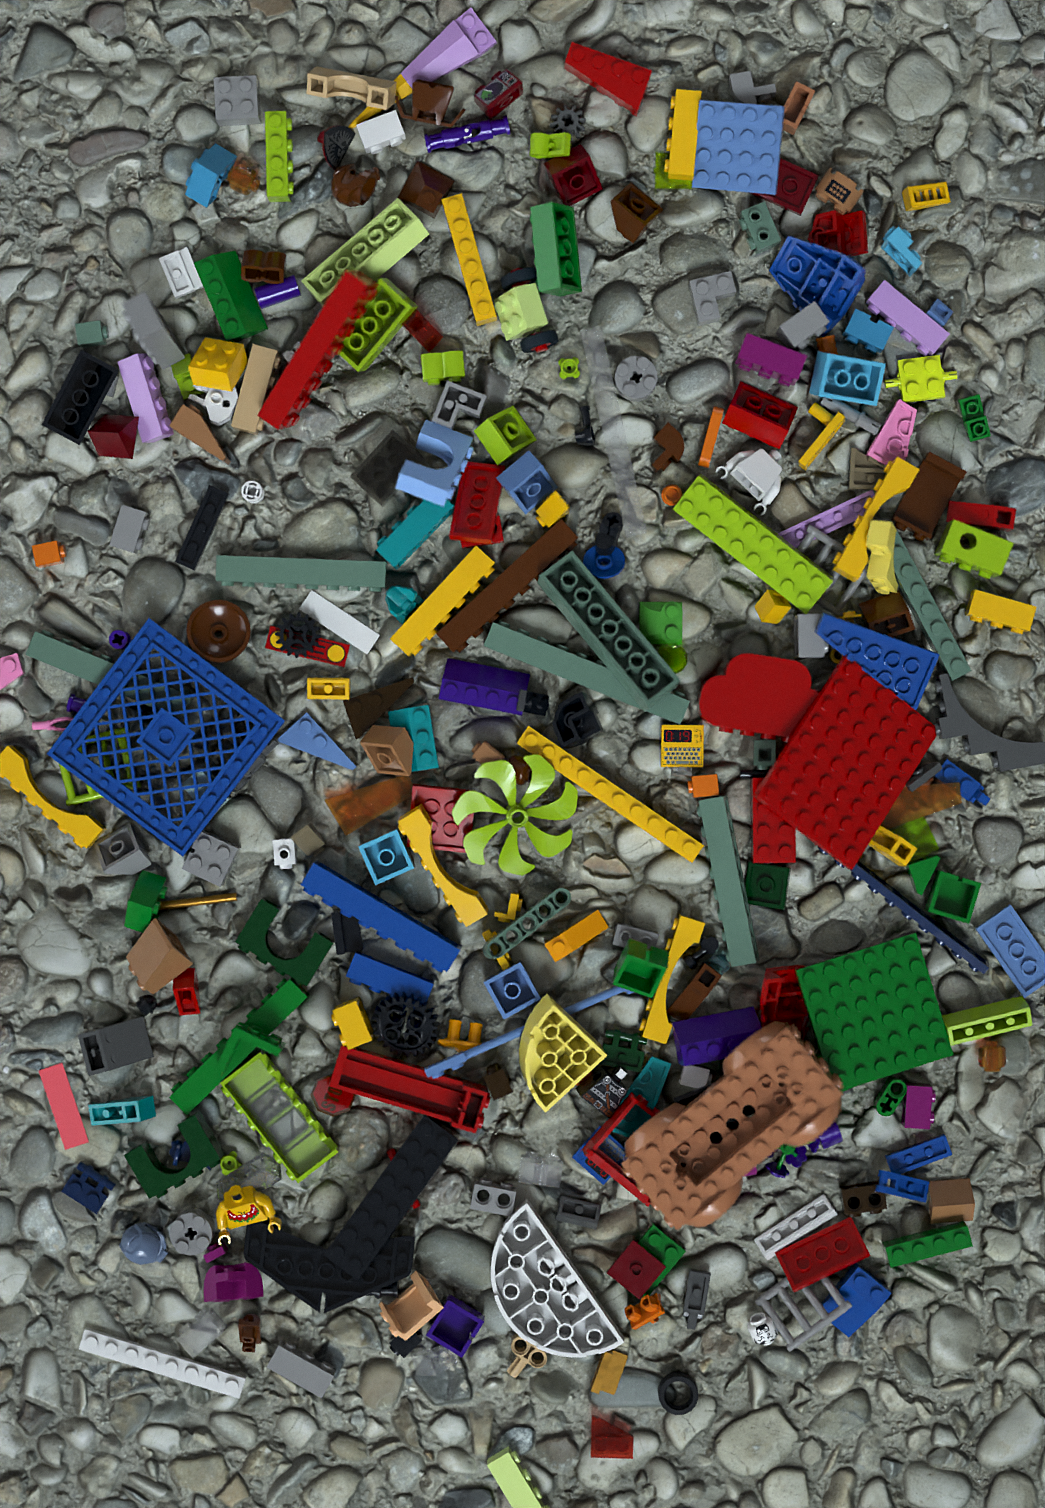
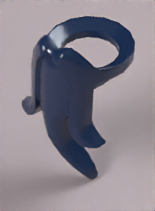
M183 1140L171 1142L172 1148L169 1150V1153L173 1158V1165L177 1166L179 1161L189 1163L190 1148L188 1143Z

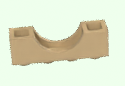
M316 66L307 76V94L323 98L333 96L354 97L364 101L369 107L387 110L395 103L397 82Z

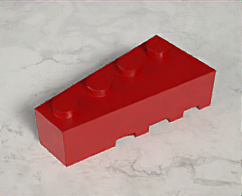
M574 42L571 43L565 59V70L586 84H590L603 95L605 94L614 100L616 104L621 107L623 106L637 117L651 79L652 70Z

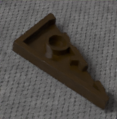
M413 677L343 701L356 739H359L414 683Z

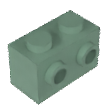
M765 201L741 211L738 222L742 231L746 230L749 238L746 240L750 250H754L755 254H759L780 244L781 238Z

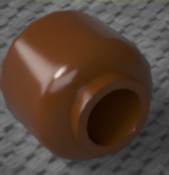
M513 755L509 760H506L514 768L516 784L524 785L531 781L532 770L523 757Z

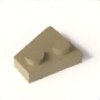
M851 448L848 489L873 490L878 479L884 478L886 472L883 470L886 465L880 464L877 460L866 456L856 448Z

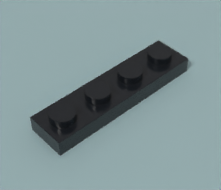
M209 485L175 560L176 563L196 571L228 500L229 493Z

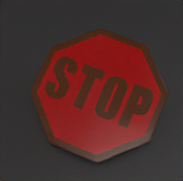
M332 1074L316 1080L310 1096L317 1111L334 1117L350 1111L356 1094L329 1087Z

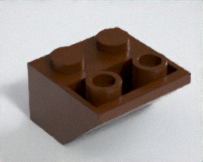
M899 590L897 593L892 592L858 604L866 628L891 637L915 630L909 609Z

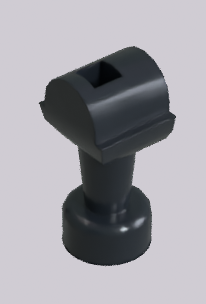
M714 936L702 938L700 946L691 955L689 953L683 955L682 959L693 970L698 966L697 960L706 954L716 953L719 942Z

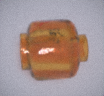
M241 163L237 166L234 165L229 171L227 181L231 189L245 196L249 195L252 191H257L260 180H258V172L255 169Z
M985 1041V1045L978 1048L979 1066L984 1068L986 1072L1001 1071V1068L1006 1066V1048L998 1045V1041Z

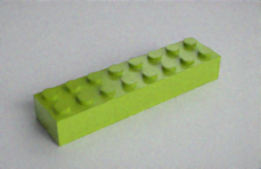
M702 474L698 475L673 508L675 512L805 614L810 611L835 579Z

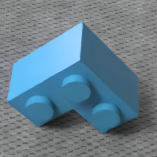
M216 143L210 149L206 148L202 156L196 158L192 163L191 169L193 172L186 181V186L188 187L185 195L207 208L217 198L222 181L232 173L237 156Z

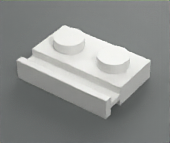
M188 247L159 258L176 299L199 288H204Z

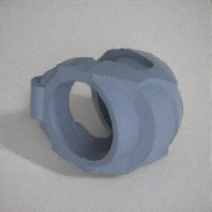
M147 1222L136 1223L129 1227L123 1233L121 1243L119 1244L123 1254L130 1261L139 1265L156 1261L161 1263L169 1253L166 1250L165 1235L158 1228Z

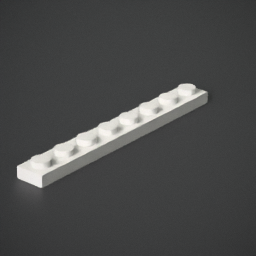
M87 1327L84 1330L79 1350L240 1399L246 1376Z

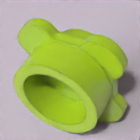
M561 358L558 364L561 367L560 378H578L580 376L578 358Z
M230 1151L228 1155L220 1159V1166L224 1175H229L234 1170L239 1171L242 1164L238 1162L237 1152Z

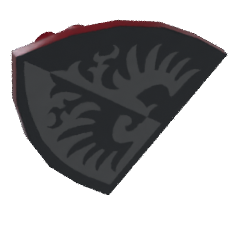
M344 125L331 126L322 131L317 138V141L322 144L326 162L334 170L339 167L356 135L355 132Z

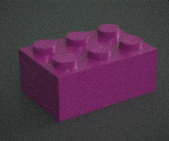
M747 333L735 364L739 365L738 368L743 371H756L759 377L768 380L771 377L777 379L778 384L789 387L790 385L794 386L798 381L807 355Z

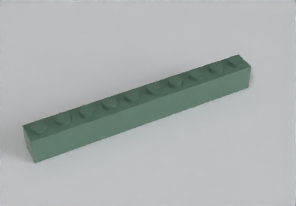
M500 620L497 624L492 623L484 647L641 709L602 661L596 660V663L588 660L589 656L577 652L576 655L568 652L569 648L557 644L556 647L549 645V640L540 636L537 637V640L529 637L530 632L518 628L517 632L509 629L510 624ZM675 691L674 694L669 693L646 712L681 725L690 701L686 700L687 695Z

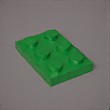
M654 1223L643 1234L638 1243L664 1263L666 1268L642 1297L650 1296L686 1252L681 1245Z

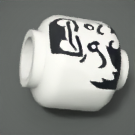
M763 1312L751 1316L747 1328L752 1340L756 1344L765 1346L773 1343L778 1335V1329L772 1319Z

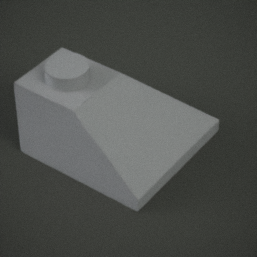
M130 823L94 843L105 874L134 875L152 865L147 850Z

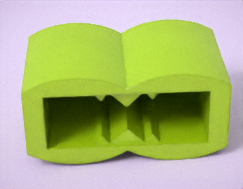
M463 351L421 354L423 382H427L428 385H439L440 381L444 380L460 383L461 379H465Z

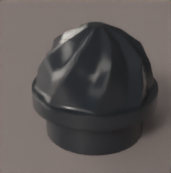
M148 994L140 996L135 1004L142 1014L147 1016L149 1013H154L153 1011L157 1007L156 998Z

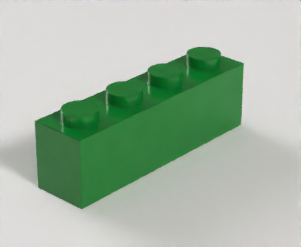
M964 1221L882 1242L890 1268L973 1247L968 1226Z

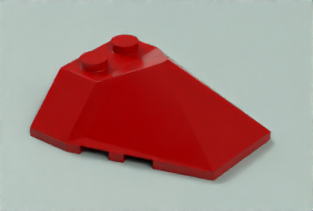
M790 965L766 968L760 996L762 1028L774 1021L788 1022L790 1025L794 1024L799 1029L801 1039L804 1040L809 1029L806 1027L809 1016L794 970L806 966Z

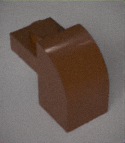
M668 422L653 438V441L664 450L651 465V468L656 472L660 469L665 471L672 463L669 460L670 458H673L678 463L684 452V441L681 434Z

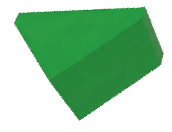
M931 855L906 865L915 893L922 896L940 857Z

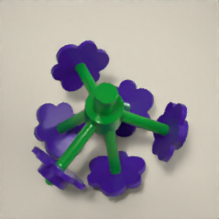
M819 1137L807 1144L812 1153H816L819 1148ZM782 1144L778 1148L783 1152L778 1164L771 1161V1163L766 1164V1168L770 1170L773 1176L785 1178L790 1173L786 1170L787 1167L783 1165L785 1157H787V1164H792L798 1168L802 1165V1162L807 1160L805 1155L807 1149L805 1146L793 1147ZM774 1152L771 1153V1154L768 1156V1158L773 1157V1156H774Z

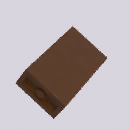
M928 452L919 467L916 477L904 494L891 519L895 523V528L903 532L905 530L912 532V537L919 541L930 540L933 536L931 535L967 471Z

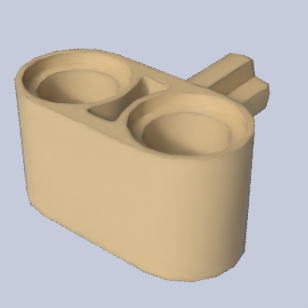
M517 1333L513 1335L511 1341V1349L517 1357L507 1369L508 1374L515 1378L518 1377L526 1364L534 1368H541L547 1362V1352L538 1349L528 1341H525L526 1346L522 1348L517 1347L515 1342L517 1340H524ZM535 1352H540L543 1354V1358L535 1360L532 1355Z

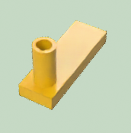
M817 402L810 407L808 413L823 423L826 428L798 461L799 466L805 471L845 423L844 415L838 412L834 416Z

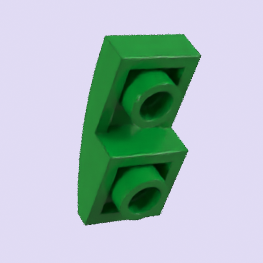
M980 394L957 399L969 441L972 442L990 437L987 417L984 415Z

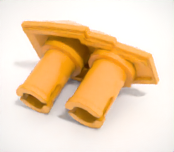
M450 1019L447 1038L439 1039L437 1044L444 1048L454 1049L457 1052H464L482 1044L480 1040L483 1024L470 1023L468 1041H461L459 1038L462 1021Z

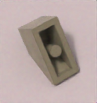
M312 823L307 824L291 837L307 856L313 854L316 857L325 850L323 845L326 844V841Z

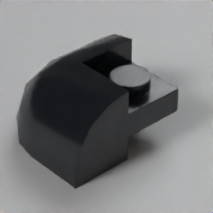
M582 691L560 703L555 712L554 721H552L555 734L563 749L582 745L588 742V739L604 731L597 716L599 712L590 697Z

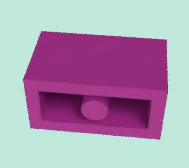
M905 1083L907 1091L903 1097L902 1126L904 1128L930 1129V1124L934 1123V1111H931L932 1103H935V1090H932L933 1087L930 1084Z

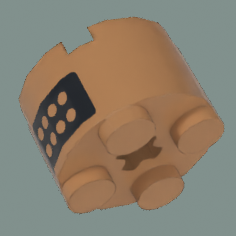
M829 168L814 189L817 192L815 197L825 204L827 201L834 204L833 209L842 215L845 212L850 213L864 193V190L862 188L859 191L856 190L857 184L838 171L833 174V168Z

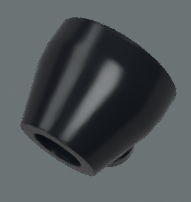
M582 406L579 410L582 416L583 427L575 431V439L578 445L592 446L595 445V435L591 425L590 406Z

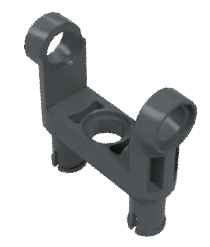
M233 711L234 719L244 717L238 711ZM241 721L235 722V729H236V730H237L236 726H237ZM231 722L220 724L221 734H232ZM216 725L206 734V738L217 736ZM242 736L237 737L238 747L245 739ZM233 737L227 738L233 744ZM215 740L207 741L208 748ZM276 740L266 746L235 787L238 791L250 781L251 776L266 762V756L279 745ZM203 741L196 742L193 746L199 753L204 750Z

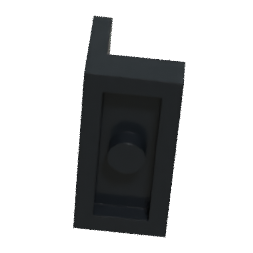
M340 911L332 912L336 954L342 955L348 952L361 951L363 946L360 924L358 923L359 919L354 916L348 918L341 914Z

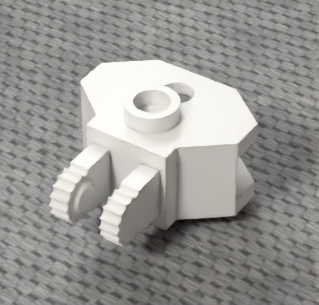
M193 385L196 390L205 392L207 395L204 400L194 394H189L188 399L202 405L203 409L208 411L212 424L221 426L231 420L238 401L235 387L230 392ZM226 403L230 404L227 408L223 407Z

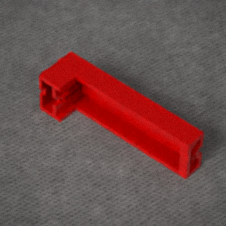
M342 1044L329 1087L451 1122L452 1127L475 1134L477 1128H482L484 1122L482 1110L483 1108H488L491 1098L486 1085L445 1073L433 1079L432 1076H426L422 1066L358 1047L348 1050L347 1045L343 1046Z

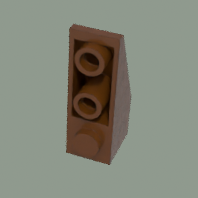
M703 961L667 1009L666 1013L677 1021L688 1019L708 996L722 975Z

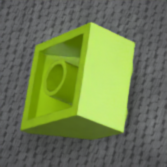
M514 406L489 417L474 430L497 466L511 459L537 440Z

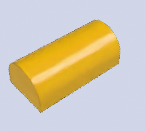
M307 677V699H350V678Z

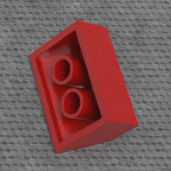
M740 381L722 424L747 434L749 437L756 438L769 446L780 449L798 407Z

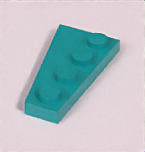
M651 1055L642 1068L641 1073L637 1075L628 1088L619 1106L632 1092L636 1096L640 1094L649 1102L647 1105L653 1109L657 1104L672 1063ZM635 1104L612 1132L629 1138L648 1122L652 1116Z

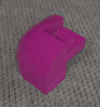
M244 1262L235 1265H215L206 1273L204 1280V1302H229L230 1300H248L264 1297L261 1274L252 1264Z

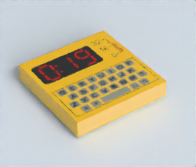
M661 725V767H703L704 725Z

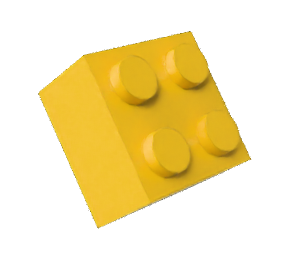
M205 337L188 365L193 385L232 392L248 363L244 344Z
M359 996L335 1006L332 1010L331 1018L335 1027L339 1026L341 1030L339 1037L343 1046L347 1045L348 1050L373 1040L375 1036L373 1028Z

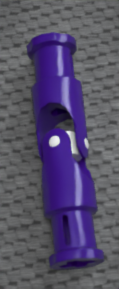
M506 115L502 119L493 121L489 119L463 125L462 127L444 129L436 134L428 135L426 133L424 137L427 151L431 153L434 149L443 147L448 149L464 143L469 144L493 139V136L511 134ZM472 129L479 130L480 133L473 137Z

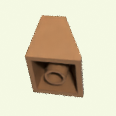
M157 918L151 921L126 956L130 963L128 968L134 976H137L138 980L136 982L143 991L148 990L153 995L193 964L177 935Z

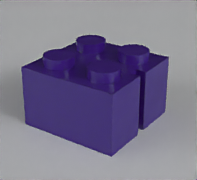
M449 1294L442 1304L444 1308L436 1314L429 1325L426 1336L462 1358L472 1343V1338H475L483 1325L485 1315Z

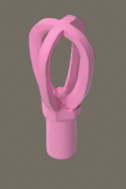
M60 717L53 720L32 722V729L63 732L66 728L55 727L53 724L62 721H72L74 717Z

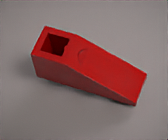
M949 501L946 522L957 520L969 526L1009 532L1014 528L1017 508Z

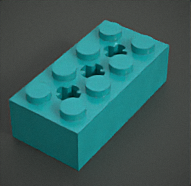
M421 498L422 503L418 507L416 505L412 506L406 513L408 517L403 522L399 520L392 527L393 532L389 537L385 535L378 541V548L376 550L398 570L454 512V506L448 500L443 507Z

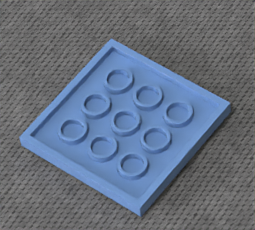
M699 100L698 135L692 188L776 195L785 106Z

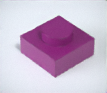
M215 1242L206 1248L207 1251L203 1255L206 1263L226 1254L228 1247L225 1242L221 1243V1245Z

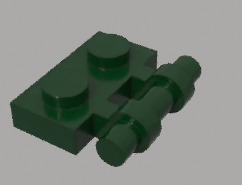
M606 1028L605 1037L613 1038L612 1044L603 1043V1049L607 1056L599 1064L615 1068L620 1065L625 1070L641 1073L645 1051L637 1050L638 1044L646 1045L648 1038L642 1037L637 1032L631 1034L621 1032V1029L617 1028L615 1030ZM619 1040L631 1042V1047L618 1046Z

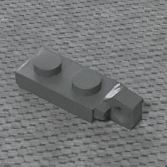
M689 1269L683 1305V1316L687 1317V1329L695 1330L697 1319H702L705 1313L711 1272Z

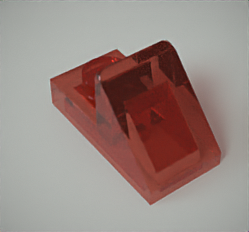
M417 309L402 323L404 330L428 352L443 338Z

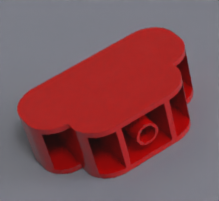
M744 653L733 657L727 662L723 675L709 678L702 684L698 693L697 711L705 723L719 727L721 732L733 733V729L740 730V735L754 736V733L761 734L760 738L775 740V737L778 736L782 737L781 741L788 742L819 692L810 689L811 676L808 669L802 663L795 660Z

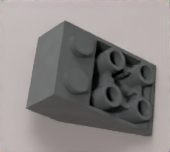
M143 1016L88 1030L78 1035L88 1076L154 1057Z

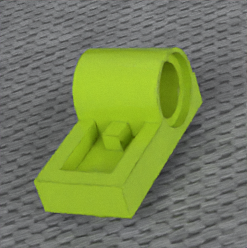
M566 132L557 134L531 133L529 156L535 159L570 156L571 134Z

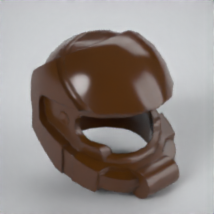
M354 163L338 167L333 172L331 191L334 198L339 203L348 207L363 206L374 193L377 181L380 180L379 169L373 167L356 174Z

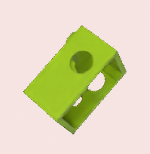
M952 520L946 524L934 555L939 556L938 560L948 564L955 562L959 564L958 568L970 572L972 569L979 572L978 576L990 579L1002 574L1014 543L957 520ZM961 536L968 539L969 548H962L960 545Z

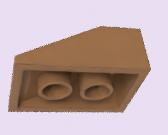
M191 404L189 407L182 405L169 426L229 465L231 461L208 422L203 418L204 414Z

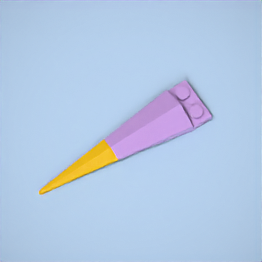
M472 8L468 9L455 21L453 20L394 80L397 82L396 95H399L401 99L413 93V83L417 79L434 82L479 58L497 44V41ZM368 106L348 128L353 129L357 124L368 120L384 109Z

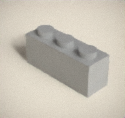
M281 1340L267 1368L322 1398L336 1370L333 1369L331 1364L325 1361L321 1363L314 1359L315 1356L310 1352H302L296 1349L297 1346L292 1342Z

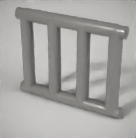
M808 525L806 530L808 533L797 548L804 554L814 537L825 543L814 560V563L821 567L832 549L842 553L845 546L812 525ZM869 562L866 564L859 579L855 582L851 581L836 605L825 600V597L840 576V574L833 571L830 575L835 578L816 604L831 614L842 617L843 608L867 574Z
M787 1277L755 1300V1303L758 1306H762L767 1315L772 1319L774 1325L786 1341V1347L789 1352L800 1346L852 1307L848 1300L845 1301L829 1277L821 1279V1282L838 1304V1307L829 1314L810 1286L801 1289L822 1318L812 1326L785 1289L790 1285ZM776 1294L781 1296L804 1330L796 1338H793L768 1301Z

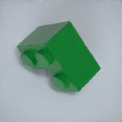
M142 870L128 899L124 927L144 933L153 919H159V915H156L161 906L159 901L161 898L165 899L168 887L165 886L166 877Z

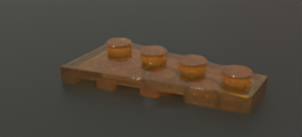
M399 776L328 798L324 801L347 836L411 797L413 782L409 776Z
M960 782L922 785L913 792L904 787L881 823V826L890 829L961 804Z

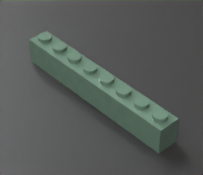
M896 531L894 572L898 587L932 651L940 655L937 661L944 674L948 673L950 681H953L972 670L898 531Z
M217 555L216 581L221 582V586H234V583H242V587H255V583L263 584L264 588H276V584H284V588L297 589V585H306L305 589L318 590V586H327L326 590H339V587H348V591H360V587L369 588V592H381V588H386L387 562Z
M43 629L41 633L34 632L25 654L97 685L100 684L115 664L112 662L113 658L104 654H101L100 657L93 655L92 649L81 646L80 649L74 647L73 641L62 638L61 641L53 638V633ZM148 673L137 675L139 686L149 685ZM133 677L125 688L134 687ZM159 678L158 681L153 679V684L164 683L162 678ZM169 685L170 697L181 696L180 686L178 689H175ZM165 686L154 688L155 699L166 698ZM150 688L139 690L141 701L151 700ZM184 688L185 695H189L190 690ZM135 690L124 692L126 697L136 700ZM194 697L186 698L187 710H189ZM182 699L171 700L172 712L183 711ZM167 701L156 702L157 710L164 708L168 711ZM184 714L173 715L179 719L185 720Z
M722 795L699 800L697 812L703 821L701 833L707 841L705 853L706 857L710 858L712 867H709L711 879H714L715 882L713 893L715 900L719 902L720 908L717 909L719 920L723 922L724 929L721 930L723 941L727 942L728 947L726 959L731 963V967L757 963L760 958L728 796Z

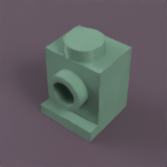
M753 740V765H758V770H770V766H773L776 761V740ZM761 751L767 752V757L765 759H762L760 757Z

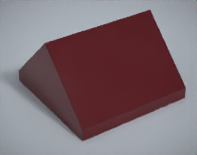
M105 414L88 430L98 455L102 457L133 459L139 417Z

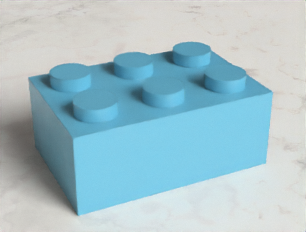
M818 351L809 393L820 397L877 406L886 364Z

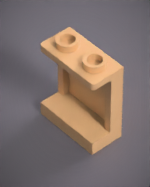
M417 1271L410 1275L413 1284L399 1295V1298H396L389 1305L382 1301L378 1304L382 1310L380 1312L381 1316L390 1324L388 1327L390 1332L395 1337L400 1336L405 1341L444 1308L428 1280Z

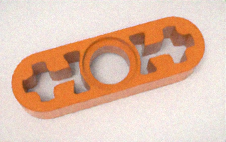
M713 407L698 466L709 467L724 408Z

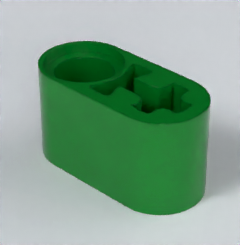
M895 1076L887 1079L874 1100V1108L880 1115L890 1116L894 1113L906 1094V1084ZM898 1082L901 1084L900 1090L895 1093L891 1092V1085ZM886 1093H888L891 1097H893L894 1100H892L890 1097L888 1098V1096L886 1095ZM882 1102H883V1103H886V1102H887V1104L889 1105V1107H888V1108H885V1107L882 1108V1107L880 1106V1104H881Z

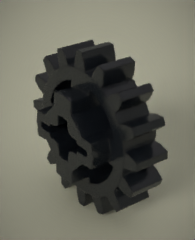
M300 612L297 613V617L290 613L289 620L283 617L284 624H277V627L281 630L275 633L276 636H280L276 644H283L280 650L284 651L287 649V656H290L292 652L295 653V658L299 657V653L307 657L306 651L308 650L314 653L312 646H319L316 639L321 638V635L316 634L320 627L313 626L316 620L308 621L309 615L306 614L302 618ZM302 621L305 624L300 627L294 626L292 622ZM287 628L289 630V638L285 641L284 631ZM291 628L298 632L303 631L302 637L305 643L299 639H293L295 635ZM312 630L311 642L307 640V633ZM294 644H301L304 648L293 649L291 647Z

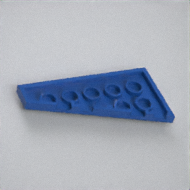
M822 613L815 633L843 656H847V659L851 662L855 661L862 667L864 672L885 688L890 689L914 710H917L940 655L920 646Z

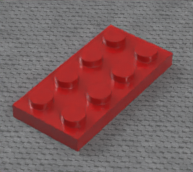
M477 462L467 463L464 473H461L462 476L449 533L451 540L492 544L503 489L496 477L506 470V466Z
M848 1217L775 1252L793 1292L801 1290L870 1256L852 1217Z

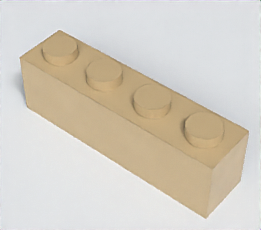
M255 344L252 345L231 423L233 429L258 435L259 430H263L265 421L257 416L267 400L270 389L273 390L275 387L276 378L274 373L275 369L279 370L282 357H279L277 350Z

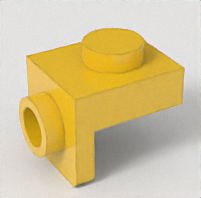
M511 892L508 912L495 911L494 916L498 917V921L510 923V920H515L516 911L521 912L523 899H519L518 893Z

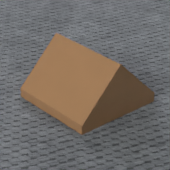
M970 1178L929 1181L928 1200L931 1224L973 1221L975 1201Z

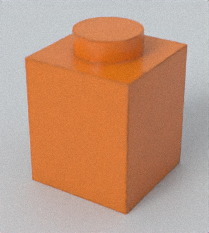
M51 541L32 546L36 567L42 568L65 563L64 557L67 554L65 546L61 545V542Z
M717 774L691 776V781H687L688 793H692V797L719 795Z

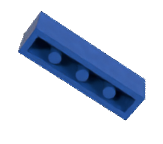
M358 951L355 952L346 977L350 978L349 981L360 986L364 983L369 985V989L376 993L384 991L389 993L391 998L394 993H397L399 997H401L403 992H405L406 997H410L411 993H413L416 1000L418 997H422L421 1003L428 1000L435 983Z

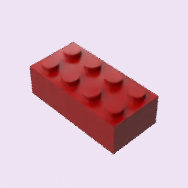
M750 778L751 862L796 863V829L754 797L764 778Z

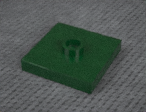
M748 861L745 883L748 904L785 910L791 868Z

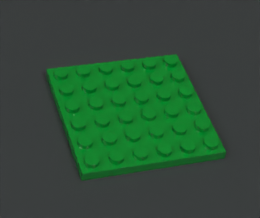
M916 933L794 970L820 1055L829 1065V1072L832 1075L836 1073L843 1081V1090L954 1055Z

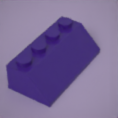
M447 658L439 699L522 715L523 712L516 711L520 690L527 691L530 674Z
M753 1006L671 1022L678 1064L684 1067L725 1059L739 1045L762 1029Z

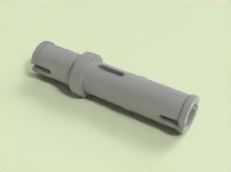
M824 397L820 403L821 406L836 414L840 412L845 416V419L854 423L855 427H861L874 436L882 423L866 416L864 411L861 413L838 399Z

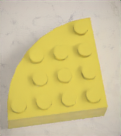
M548 994L535 1006L521 1034L519 1064L522 1075L535 1101L545 1113L607 1056L601 1044Z

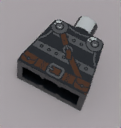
M620 1065L612 1073L600 1067L578 1085L576 1090L581 1098L610 1119L627 1093V1089L621 1081L628 1073Z

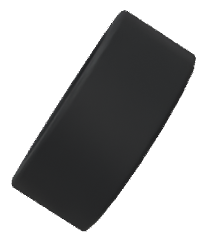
M672 1372L660 1381L658 1387L659 1401L668 1413L684 1415L692 1411L699 1397L697 1385L691 1376L683 1372ZM675 1381L684 1382L690 1388V1398L683 1405H673L666 1397L667 1387Z

